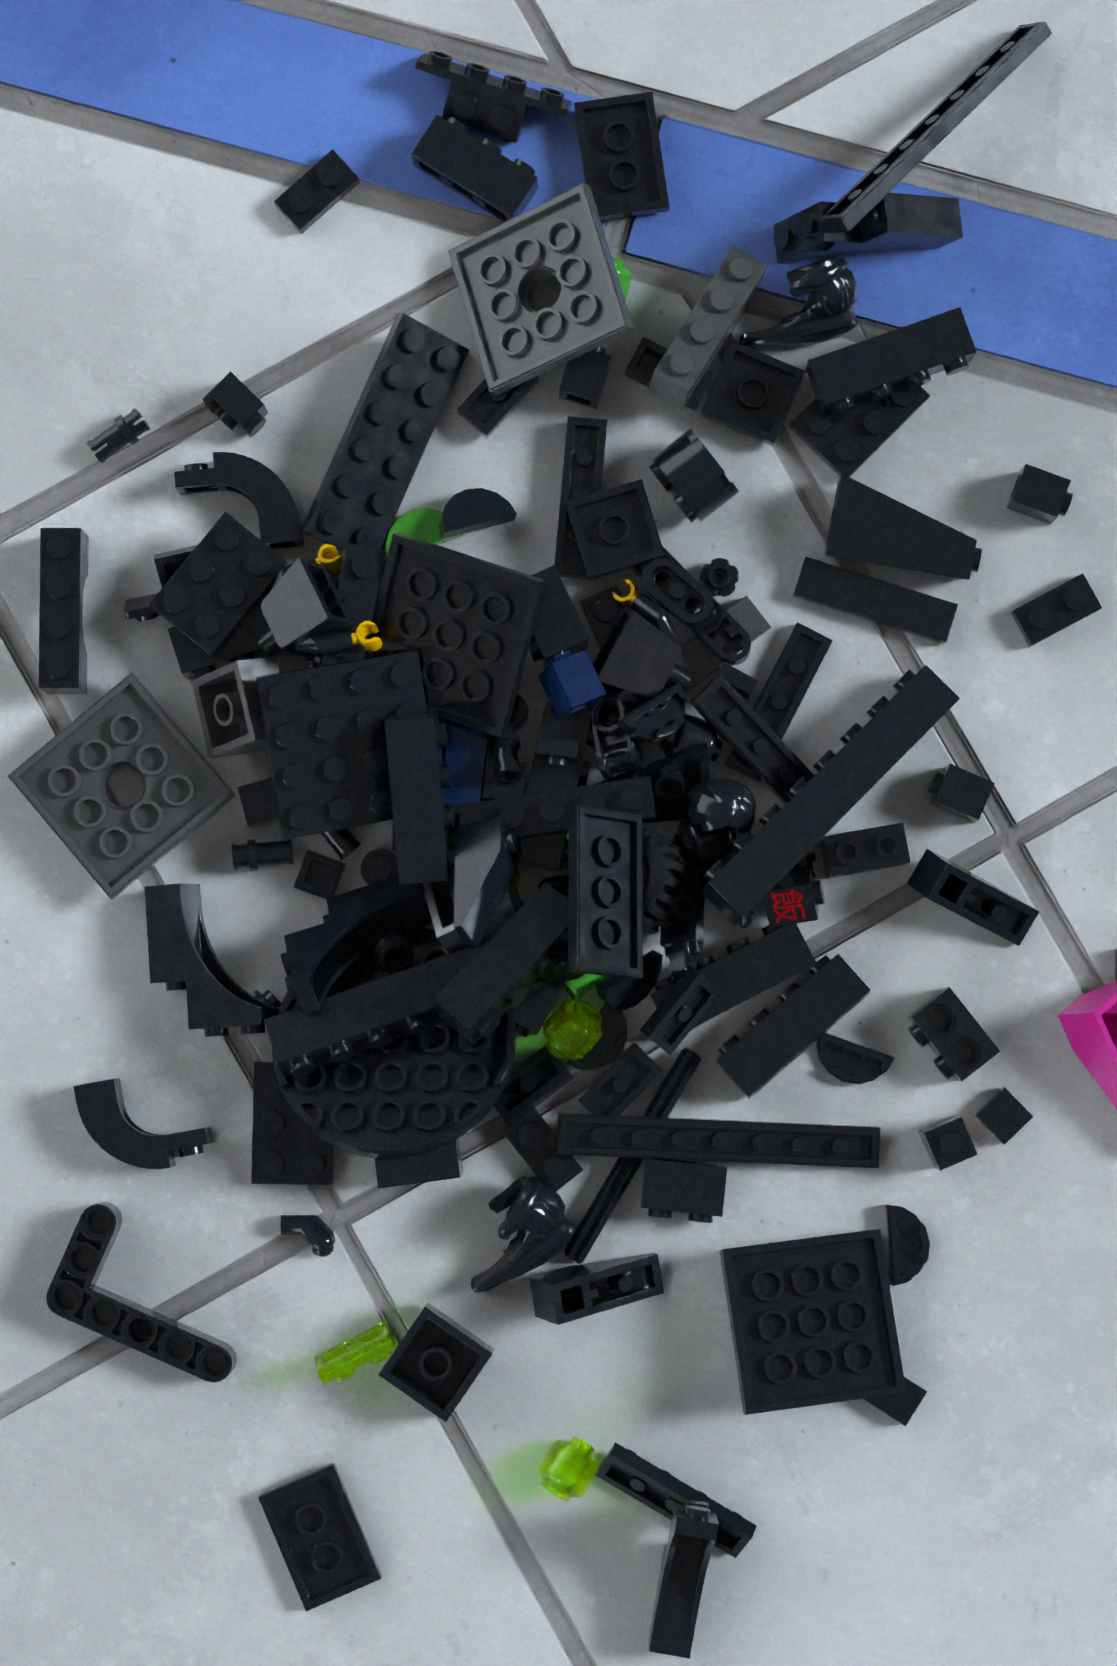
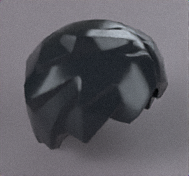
M722 777L711 778L696 785L687 794L690 800L687 813L691 826L701 824L702 829L706 832L729 826L745 834L747 831L750 832L755 824L756 800L754 794L739 781Z

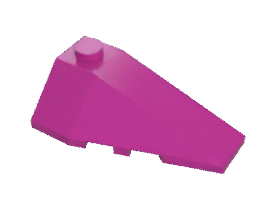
M1116 980L1080 995L1058 1014V1018L1073 1051L1117 1109Z

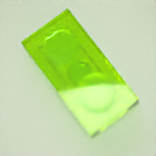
M385 1320L315 1356L316 1372L323 1385L332 1380L334 1382L343 1381L355 1372V1368L367 1362L373 1364L387 1358L391 1354V1350L396 1348L394 1333L388 1321Z

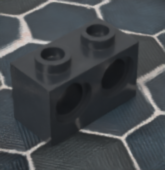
M903 822L828 835L820 840L826 879L897 867L911 862Z
M950 987L943 988L907 1017L912 1023L908 1031L922 1048L927 1044L938 1056L933 1062L946 1079H950L953 1076L956 1081H963L1000 1052ZM934 1009L942 1010L948 1020L946 1028L938 1033L931 1030L927 1022L928 1015ZM960 1041L967 1042L972 1048V1058L966 1064H959L953 1057V1048Z

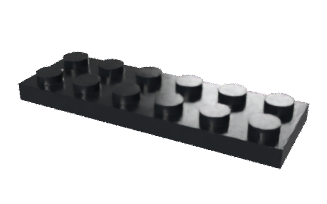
M397 313L300 531L325 544L335 546L341 552H343L346 542L381 550L469 349L405 313Z

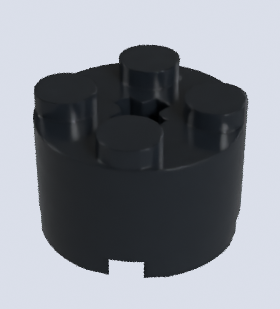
M691 429L652 458L654 463L649 466L667 492L674 487L679 493L673 499L691 523L697 518L703 521L739 493L733 482H730L725 476V471L700 439L696 438Z

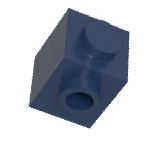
M569 650L554 655L547 660L549 666L538 675L558 719L589 708L606 695L586 650L571 655Z

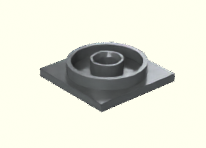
M582 183L448 250L489 392L494 395L501 394L634 331L590 186L586 183ZM557 277L561 283V292L558 300L552 307H546L537 312L532 302L535 288L544 278Z
M132 672L8 775L9 779L112 900L236 797L234 792ZM122 768H130L137 771L144 783L141 798L135 804L128 807L114 805L106 794V783L109 776Z

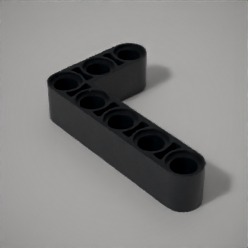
M109 1202L96 1203L86 1208L80 1216L47 1291L46 1301L49 1309L62 1318L205 1381L214 1383L225 1379L233 1371L237 1362L236 1352L232 1346L96 1285L121 1228L122 1215L118 1207ZM97 1210L106 1212L110 1217V1227L106 1232H99L92 1225V1216ZM79 1248H86L93 1254L94 1262L88 1270L82 1269L76 1263L75 1256ZM64 1285L72 1287L77 1293V1302L73 1307L65 1306L59 1299V1291ZM99 1302H106L113 1307L115 1315L111 1323H104L96 1316V1306ZM142 1318L150 1323L152 1333L149 1339H139L135 1336L132 1328L135 1319ZM173 1335H181L187 1339L189 1350L186 1355H176L170 1349L169 1342ZM217 1351L224 1355L227 1363L224 1371L215 1372L208 1367L206 1358L209 1352Z

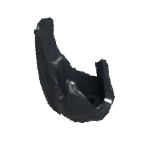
M833 255L787 272V279H789L792 285L789 292L794 298L799 297L803 293L810 292L805 306L800 312L793 313L787 318H782V322L773 327L741 334L739 338L740 344L747 347L771 344L813 345L838 338L854 329L858 325V319L854 314L852 306L858 300V286L853 273L847 268L848 263L837 255Z
M522 1176L488 1203L490 1210L496 1213L510 1207L504 1222L499 1226L498 1236L500 1239L508 1240L511 1234L516 1231L517 1235L510 1241L507 1249L503 1250L504 1255L498 1262L471 1279V1289L475 1293H480L524 1275L543 1265L571 1240L576 1229L575 1223L564 1215L566 1205L561 1196L551 1186L542 1183L535 1176Z

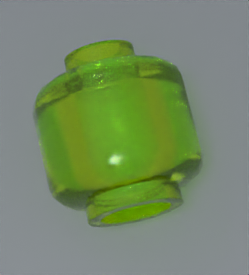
M568 1000L563 1002L543 1024V1035L548 1051L559 1059H582L603 1035L602 1017L598 1010L584 1000Z
M573 1437L571 1442L566 1440L555 1441L539 1466V1475L543 1479L541 1486L566 1502L571 1497H583L599 1470L598 1462L591 1456L594 1448L577 1437Z

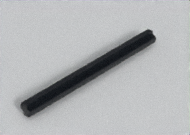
M688 1048L681 1050L643 1116L668 1117L701 1062L700 1055ZM619 1157L566 1246L564 1250L566 1257L579 1264L585 1260L644 1158Z

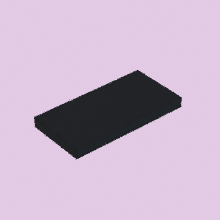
M583 805L569 807V972L627 979L643 978L642 815Z

